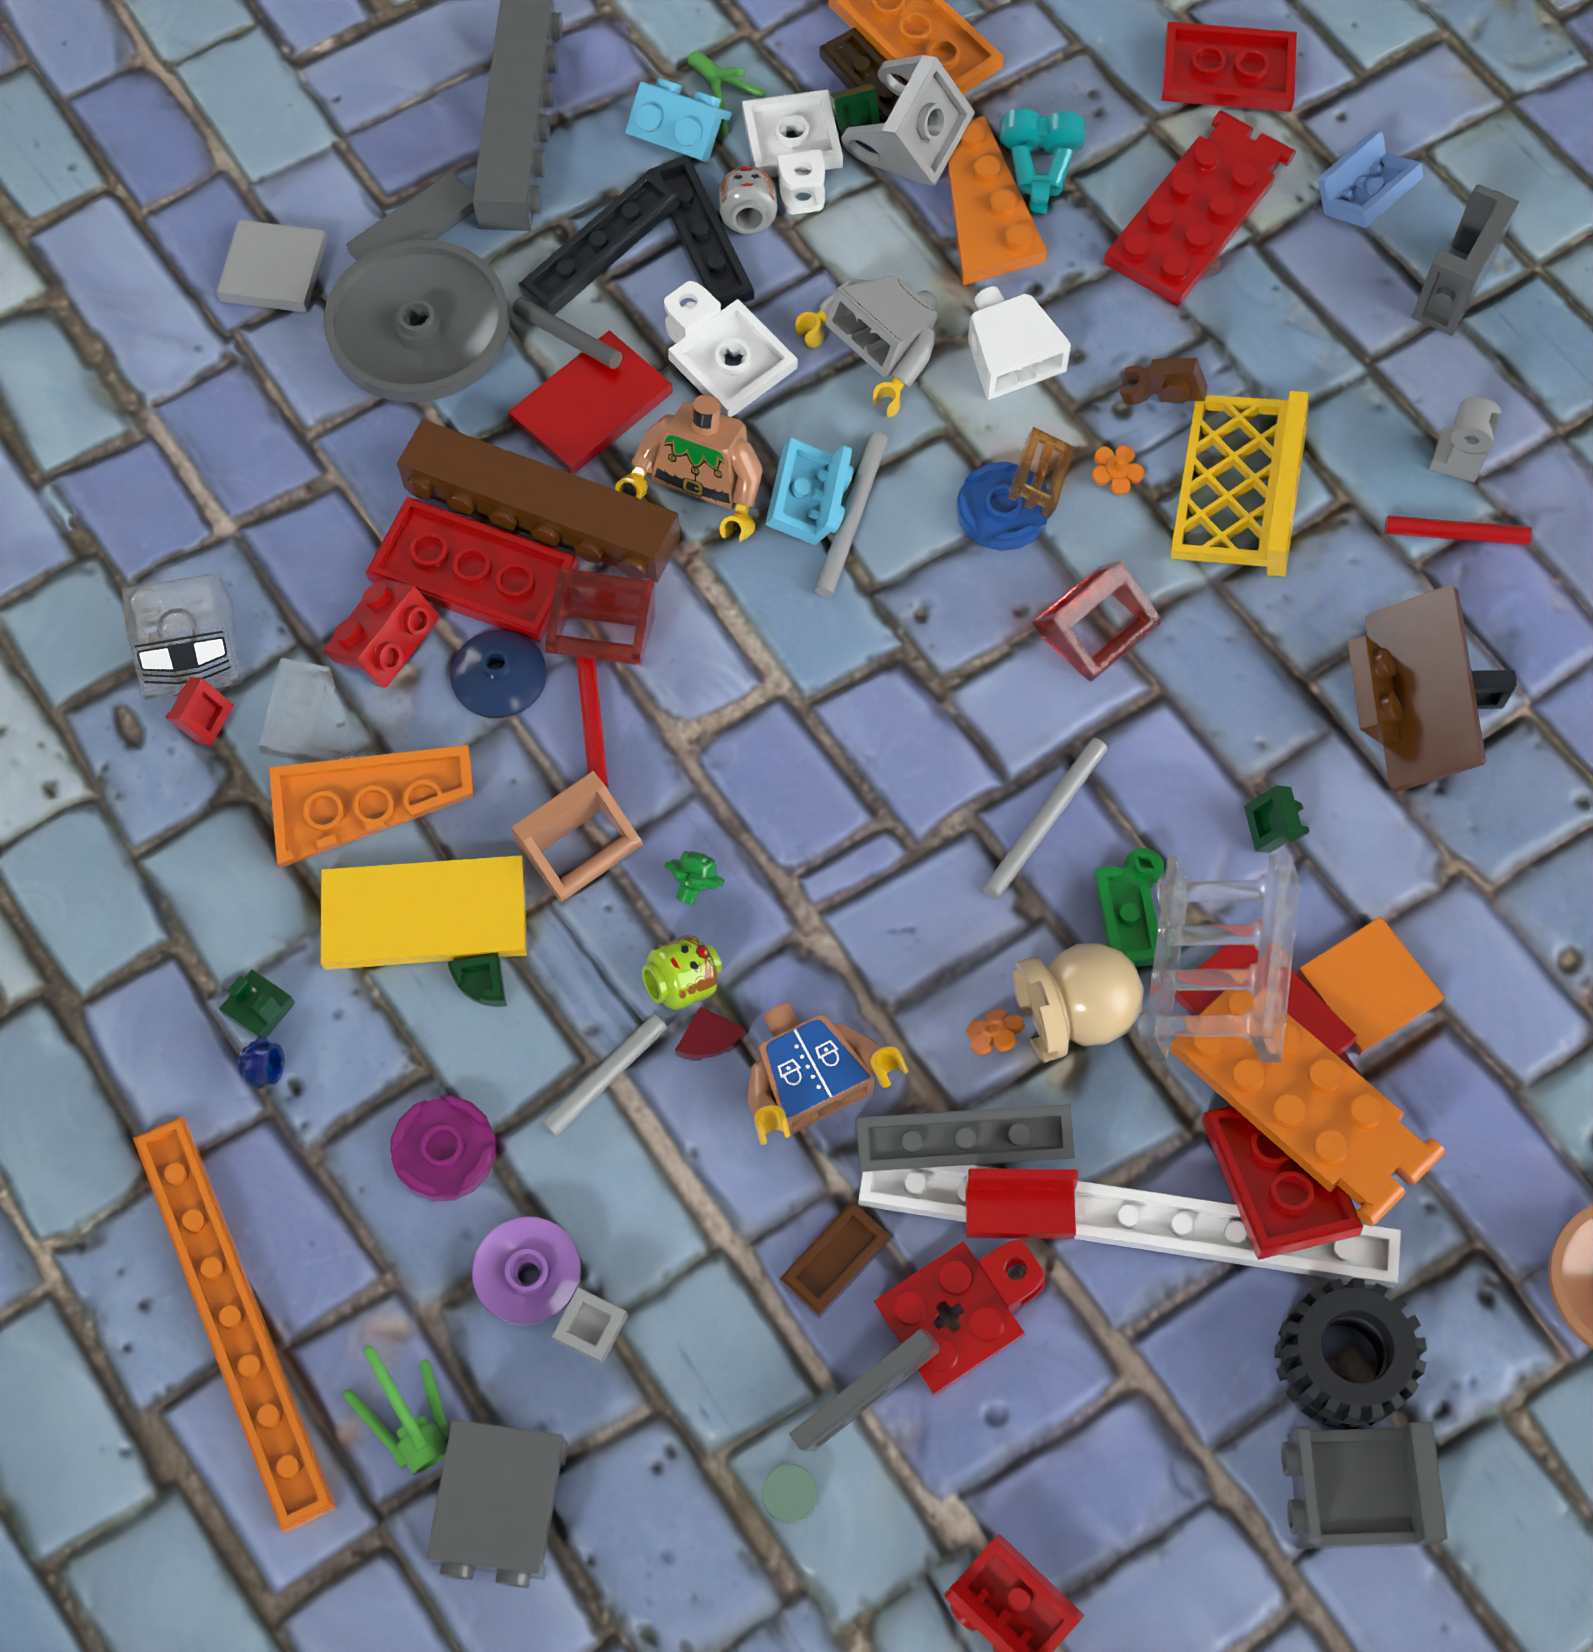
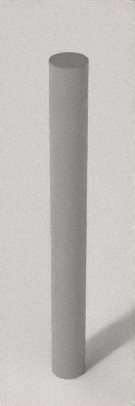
M873 432L870 434L844 507L845 513L842 523L835 532L815 588V592L822 597L831 598L834 595L888 442V438L882 433Z
M1097 738L1090 740L983 886V891L989 897L999 900L1108 751V747L1104 742Z

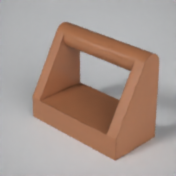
M594 771L511 827L518 849L560 902L565 901L643 846L640 837L607 787ZM602 811L621 837L559 879L542 851Z

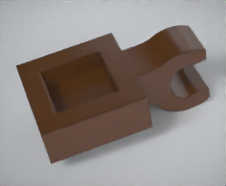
M1197 358L1152 359L1150 368L1133 365L1126 367L1124 370L1130 384L1137 383L1132 387H1120V395L1126 404H1140L1154 394H1157L1160 402L1174 404L1205 401L1208 385Z

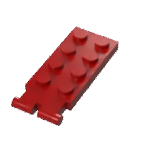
M1221 110L1217 112L1212 121V127L1215 130L1207 139L1200 135L1106 251L1104 257V265L1177 306L1182 304L1271 189L1275 177L1272 175V172L1279 163L1288 166L1296 153L1295 149L1263 132L1256 140L1251 139L1253 127Z

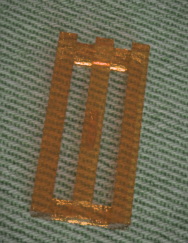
M1033 427L1026 438L1007 498L1016 502L1018 497L1021 496L1026 499L1025 507L1033 510L1035 505L1038 504L1043 507L1041 514L1050 518L1057 508L1075 447ZM1039 442L1043 444L1031 485H1028L1026 480ZM1056 450L1060 454L1048 493L1046 494L1041 491L1052 452Z

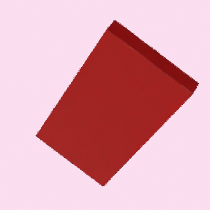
M407 496L366 570L368 581L374 583L378 578L414 585L429 603L504 630L520 633L529 639L541 642L579 567V561L577 556Z

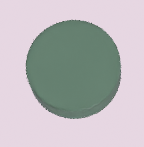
M780 1465L773 1469L764 1480L762 1486L763 1504L768 1514L778 1522L784 1524L799 1523L811 1515L817 1504L818 1489L815 1479L808 1470L799 1465Z

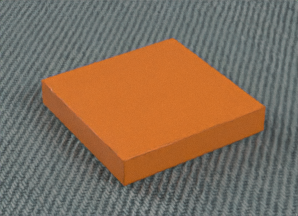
M1381 916L1300 967L1296 973L1358 1036L1355 1044L1351 1046L1358 1056L1430 1011L1445 998Z

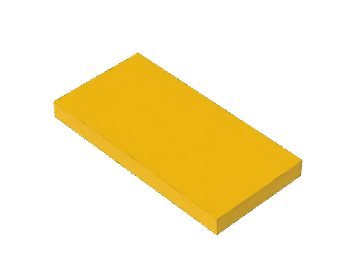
M522 855L321 869V965L324 970L453 961L498 953L499 957L527 956L525 866Z

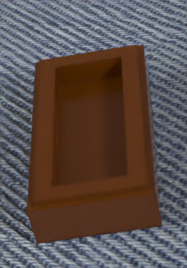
M851 1201L779 1278V1281L820 1319L891 1242L892 1236L857 1204Z

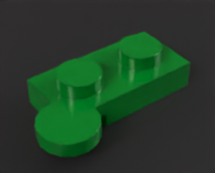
M1138 848L1130 852L1124 861L1123 869L1119 866L1096 868L1093 876L1106 945L1121 951L1134 963L1135 967L1162 964L1164 959L1150 888L1160 882L1164 873V863L1161 856L1149 848Z

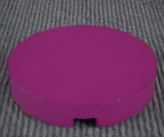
M440 1096V1099H432L428 1102L423 1100L414 1104L398 1120L390 1138L391 1161L399 1180L414 1195L433 1202L455 1201L474 1192L488 1178L496 1159V1137L486 1115L472 1102L456 1096Z

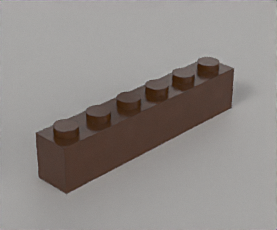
M424 419L421 420L397 462L404 488L417 498L423 500L435 499L448 504L450 508L462 515L475 514L490 520L502 530H518L533 536L535 540L549 547H556L558 545L574 551L579 557L588 562H603L619 568L622 573L634 579L646 578L658 583L681 538L679 515L677 512Z

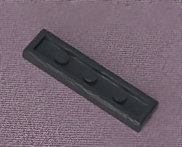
M687 156L648 169L650 173L679 197L680 205L667 218L698 283L721 304V311L737 299L742 303L754 300V288L690 157Z
M647 171L518 284L521 293L535 305L555 315L680 205L678 195Z

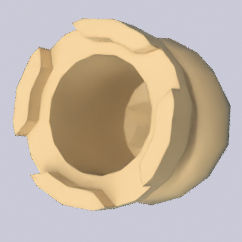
M1101 943L1076 944L1059 953L1048 968L1036 956L1015 962L1018 970L1012 972L1019 1012L1021 1017L1030 1014L1032 1016L1039 1037L1030 1039V1042L1037 1056L1044 1063L1066 1056L1068 1054L1069 1040L1083 1046L1106 1045L1128 1033L1141 1014L1144 988L1134 963L1121 951Z

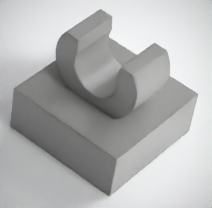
M578 1287L552 1338L555 1342L603 1365L628 1314L625 1310Z

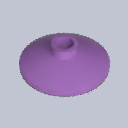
M538 1217L515 1218L494 1228L478 1247L472 1267L474 1289L483 1306L492 1315L504 1322L524 1326L545 1322L563 1311L577 1290L581 1276L580 1257L571 1237L555 1223ZM535 1267L538 1269V1277L533 1283L525 1284L519 1280V1275L524 1268Z

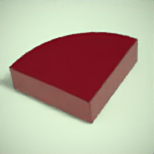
M700 1006L677 1045L675 1053L681 1058L693 1061L715 1057L725 1052L728 1053L741 1043L746 1036V1029Z

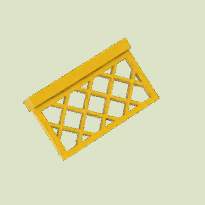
M1290 391L1288 400L1206 395L1205 401H1195L1171 546V559L1267 567V575L1286 577L1308 423L1309 392ZM1204 411L1225 412L1231 420L1213 431L1203 421ZM1258 414L1278 415L1277 424L1262 434L1248 421ZM1240 427L1252 441L1236 452H1233L1222 439ZM1201 433L1205 436L1202 440H1200ZM1274 439V445L1272 446L1269 442ZM1214 445L1225 459L1207 470L1197 460V456ZM1258 449H1261L1271 459V463L1257 473H1254L1242 460ZM1234 466L1246 480L1228 492L1215 478ZM1195 472L1199 475L1196 479H1194ZM1267 478H1269L1268 486L1263 483ZM1207 484L1220 498L1201 510L1190 498L1194 492ZM1255 488L1266 500L1260 507L1248 513L1236 499ZM1228 506L1240 520L1222 532L1209 518ZM1188 511L1193 515L1189 519H1187ZM1261 518H1263L1262 527L1257 523ZM1200 524L1214 537L1202 546L1183 544L1185 534ZM1249 528L1260 539L1258 550L1238 549L1230 539Z

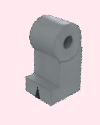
M1469 397L1464 399L1459 405L1453 429L1443 427L1439 434L1429 470L1475 483L1493 445L1495 430L1501 415L1500 407L1487 398Z

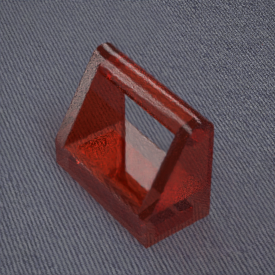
M1122 561L1098 567L1034 620L1032 624L1041 637L1089 681H1093L1161 624V618ZM1112 594L1137 619L1090 657L1070 628Z
M560 568L555 583L545 641V652L641 666L655 618V581ZM567 617L636 626L633 645L564 636L562 633Z

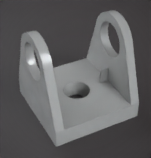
M919 55L884 61L878 70V78L885 87L900 96L886 123L849 127L842 135L841 142L853 156L867 164L921 184L935 186L975 111L937 57ZM891 74H897L907 79V85L905 86L898 82ZM930 115V124L927 128L928 117ZM855 140L869 145L878 154L865 150Z

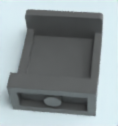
M1479 184L1475 186L1451 244L1454 249L1468 254V257L1464 260L1446 251L1439 250L1430 267L1411 316L1412 319L1451 336L1454 335L1496 258L1518 206V200Z
M452 1420L426 1559L433 1564L441 1565L439 1575L455 1579L473 1580L475 1570L497 1573L495 1583L520 1588H529L530 1578L545 1580L546 1567L544 1566V1558L560 1465H565L568 1442L563 1434Z
M1410 1422L1403 1428L1309 1431L1308 1426L1296 1427L1287 1435L1288 1442H1282V1469L1285 1477L1292 1476L1294 1499H1289L1287 1503L1288 1526L1292 1535H1298L1300 1549L1436 1545L1448 1539L1433 1422Z

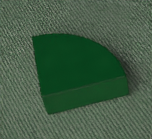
M498 953L447 961L455 984L469 999L486 1006H507L501 960Z

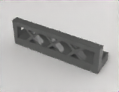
M1071 1104L858 1117L855 1119L859 1172L1075 1158Z

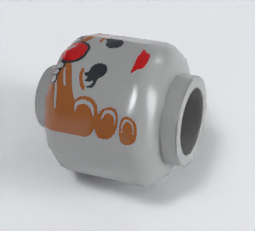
M744 166L735 168L726 174L721 181L719 188L720 214L723 222L729 229L740 234H755L768 228L775 220L778 208L776 188L773 179L767 172L757 167Z

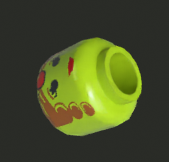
M684 935L656 946L649 952L647 963L642 967V979L647 993L655 1003H663L667 1008L680 1010L709 998L716 991L717 975L722 971V964L714 947L711 945L705 946L695 936Z

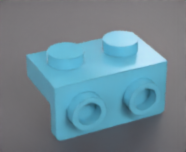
M657 78L656 85L640 81L625 133L709 162L721 119L729 121L732 112L719 108L721 99L696 91L694 99L680 94L682 85L661 78Z
M790 438L783 445L765 525L815 546L830 532L835 533L840 527L845 513V508L841 506L843 492L848 488L853 476V467L849 466L852 448L842 445L831 455Z

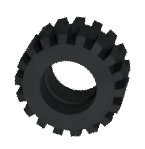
M1341 1278L1332 1280L1323 1288L1317 1286L1311 1290L1288 1314V1318L1282 1323L1278 1332L1281 1339L1275 1345L1274 1358H1281V1365L1276 1369L1279 1381L1287 1379L1290 1388L1285 1393L1292 1403L1299 1398L1306 1405L1301 1412L1311 1419L1319 1414L1324 1417L1323 1425L1333 1428L1340 1423H1345L1346 1429H1359L1367 1423L1372 1426L1404 1405L1405 1401L1413 1396L1419 1387L1416 1381L1425 1373L1427 1363L1420 1360V1355L1427 1350L1425 1338H1416L1414 1333L1421 1325L1416 1315L1406 1318L1401 1310L1407 1305L1403 1299L1397 1296L1391 1302L1384 1297L1388 1288L1376 1283L1371 1289L1365 1288V1279L1352 1278L1345 1285L1342 1284ZM1331 1326L1350 1327L1359 1331L1369 1340L1377 1357V1372L1371 1382H1350L1331 1370L1324 1359L1321 1349V1337L1326 1328Z

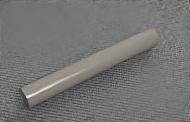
M652 1014L541 1122L543 1126L554 1137H557L667 1030L665 1023L657 1015Z

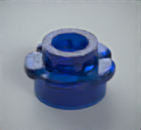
M258 1037L255 1041L250 1042L248 1047L243 1048L238 1061L241 1076L245 1078L249 1085H253L256 1089H261L266 1084H276L282 1077L285 1064L282 1047L278 1043H269L265 1037Z

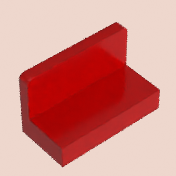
M968 1169L965 1182L966 1238L1074 1239L1076 1235L1074 1191L1078 1183V1170Z

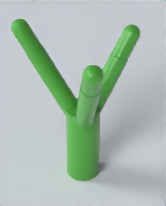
M699 50L693 51L690 54L688 64L710 81L713 97L721 99L719 108L725 110L720 87L724 83L759 98L766 96L765 90L736 78V76H743L745 74L744 68H720ZM721 119L720 132L723 136L729 134L727 120Z

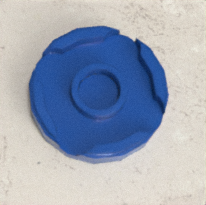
M1010 462L988 463L972 471L959 490L956 502L958 522L966 535L983 547L999 551L1019 549L1034 542L1046 527L1051 507L1048 488L1039 475L1030 469L1028 472L1017 468L1018 464Z

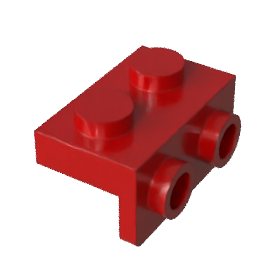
M378 578L374 584L365 590L362 600L349 617L337 626L334 636L323 651L333 662L361 669L377 686L386 688L436 624L439 614L414 585Z
M1000 1533L992 1539L967 1570L943 1595L951 1604L950 1610L958 1622L971 1631L978 1630L994 1646L993 1652H1053L1085 1616Z

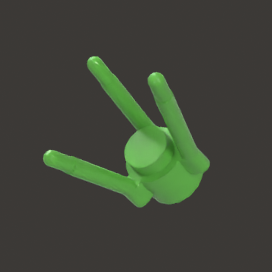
M366 1346L364 1354L403 1425L396 1432L401 1441L399 1442L353 1390L347 1389L344 1392V1398L391 1451L400 1469L408 1466L412 1475L422 1473L445 1459L450 1427L445 1419L431 1364L426 1359L420 1362L423 1384L433 1423L429 1422L426 1415L416 1419L413 1418L373 1346Z

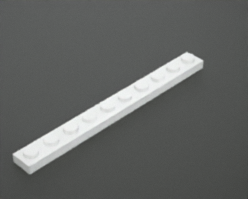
M963 1165L863 1172L858 1206L965 1222V1182L968 1169L990 1167ZM1078 1181L1074 1191L1076 1235L1074 1239L1325 1278H1341V1280L1345 1281L1359 1278L1365 1279V1284L1375 1285L1378 1283L1393 1288L1398 1283L1401 1230L1378 1226L1371 1227L1362 1224L1363 1229L1360 1236L1258 1260L1241 1220L1237 1205Z

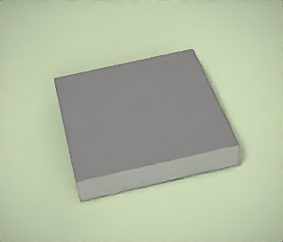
M238 220L216 291L219 301L307 313L328 241L325 230Z

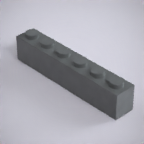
M500 0L473 195L478 229L531 231L533 213L541 212L542 192L541 186H537L538 177H545L546 154L545 150H541L542 142H549L550 117L546 115V107L553 108L554 81L550 80L551 73L558 72L559 53L558 47L554 46L555 39L561 40L563 34L562 13L555 12L553 0Z

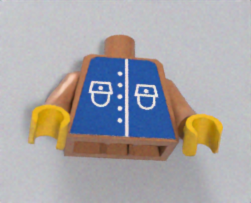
M787 1002L770 1009L763 1019L773 1038L758 1046L759 1060L750 1069L747 1104L754 1118L759 1143L761 1145L767 1144L766 1134L770 1131L780 1130L783 1132L784 1137L788 1138L872 1095L874 1092V1077L871 1072L875 1073L881 1087H889L891 1082L887 1076L888 1072L897 1069L903 1071L904 1074L908 1073V1068L899 1049L891 1046L882 1047L871 1038L843 1023L832 1024L825 1015H818L801 1024L793 1007Z

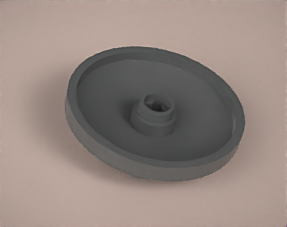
M407 240L383 246L366 254L353 263L340 276L326 303L324 329L336 365L356 386L372 395L387 400L411 403L427 402L445 398L466 389L491 369L506 344L509 332V311L500 280L491 267L477 255L462 247L443 241Z

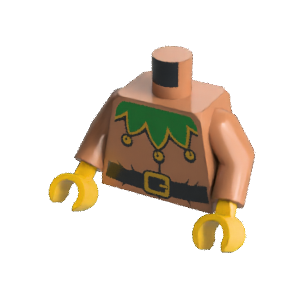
M701 395L696 397L693 403H682L675 415H664L645 432L631 461V464L635 465L632 473L619 480L614 490L623 492L626 483H630L636 488V498L642 499L648 490L645 476L649 472L652 473L651 481L730 510L736 504L734 514L724 518L719 528L722 538H727L733 532L734 521L737 522L741 527V534L739 536V542L749 538L755 530V522L748 513L750 507L755 508L762 476V465L751 444L747 442L746 426L741 420L721 414V402L714 396Z

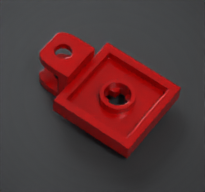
M1022 1240L1007 1242L978 1261L966 1243L962 1241L875 1299L874 1303L901 1344L918 1330L923 1329L928 1331L941 1347L938 1354L918 1369L929 1389L936 1396L1025 1336V1332L1012 1313L1041 1293L1046 1285V1278L1043 1269ZM1014 1266H1023L1027 1269L1025 1276L1018 1280L1009 1278L1008 1272ZM947 1304L950 1308H955L959 1305L963 1309L964 1313L958 1318L961 1325L958 1331L952 1333L947 1326L938 1330L935 1326L934 1321L940 1316L937 1309L941 1305Z

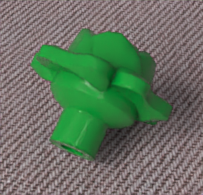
M684 851L679 860L672 859L665 862L664 865L666 869L673 873L674 878L680 884L676 898L687 904H695L699 891L716 889L718 886H723L725 882L722 877L716 875L715 860L703 853Z

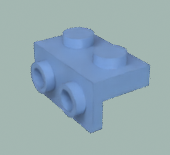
M1371 131L1319 177L1318 183L1324 215L1367 228L1423 178L1421 162L1386 153L1383 132Z

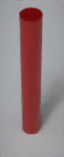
M1387 515L1384 527L1385 534L1526 546L1530 544L1532 537V528L1528 526Z
M581 652L576 655L587 774L594 771L608 788L595 654L592 652Z

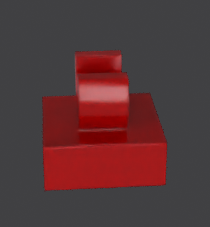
M189 677L184 688L178 693V698L171 711L167 713L165 718L199 745L212 746L234 705L203 678Z

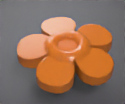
M1121 445L1113 453L1109 447L1103 446L1094 454V461L1098 466L1093 469L1091 476L1093 481L1099 486H1105L1111 481V492L1115 495H1125L1131 488L1130 483L1137 484L1141 482L1144 477V469L1139 464H1130L1135 457V453L1130 447Z
M996 1009L985 1015L986 1021H973L967 1027L966 1034L972 1040L970 1043L972 1051L978 1055L989 1053L994 1045L998 1051L1006 1052L1017 1044L1015 1035L1023 1032L1025 1023L1019 1015L1008 1016L1006 1010Z

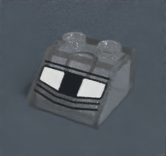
M219 572L122 589L126 634L145 700L178 695L189 677L203 678L213 688L241 684L233 603Z

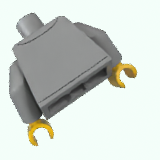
M887 276L875 280L849 279L819 305L821 310L818 313L804 312L800 314L796 319V331L799 337L808 331L805 336L806 345L808 348H816L825 339L823 325H826L881 376L886 378L892 375L894 378L891 382H883L875 387L873 391V407L875 408L884 397L893 398L894 400L886 410V416L893 417L900 410L901 390L904 386L910 388L930 359L936 339L933 327L937 320L938 302L930 291L924 290L916 294L902 280L895 276Z

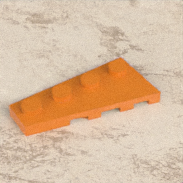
M985 116L972 119L946 165L952 196V213L956 226L957 250L961 263L962 286L1045 263L1047 257V249Z
M462 745L269 767L277 865L283 868L474 798L469 746Z

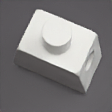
M995 286L987 287L976 295L974 302L979 311L974 312L970 316L968 340L981 384L988 400L1067 371L1071 344L1031 295L1023 294L1005 301L1000 290Z

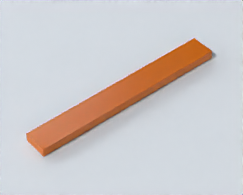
M181 1116L138 1135L133 1140L281 1531L286 1534L338 1508L186 1119Z

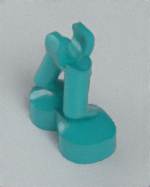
M1021 108L1010 110L1001 118L1000 143L1005 148L1012 150L1017 187L1020 193L1030 195L1029 212L1031 214H1046L1049 196H1057L1063 190V184L1073 152L1083 148L1085 143L1086 125L1084 118L1080 114L1071 111H1059L1050 116H1039L1032 110ZM1039 148H1043L1044 152L1054 155L1046 174H1036L1030 153L1038 151Z

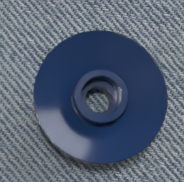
M509 630L487 631L471 638L458 650L450 669L451 686L458 701L472 713L487 718L510 717L526 710L541 695L547 678L545 659L539 647L528 637ZM493 663H505L499 670H490L488 668Z

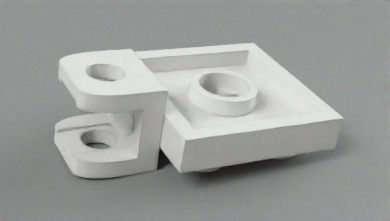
M828 89L742 101L743 118L753 167L767 172L770 177H778L781 202L789 214L794 215L822 210L825 205V189L823 184L825 170L843 167V154ZM787 131H795V134L799 137L787 138ZM804 192L810 194L811 198L806 201H800L795 196Z
M694 281L686 282L665 297L664 307L668 315L665 319V328L670 338L676 343L668 349L669 360L703 395L714 396L721 402L722 414L733 417L797 369L798 359L739 299L721 311V304L702 285ZM685 298H691L697 302H687L685 306H680V302ZM729 353L732 357L741 354L743 356L741 364L737 366L726 365L724 355Z

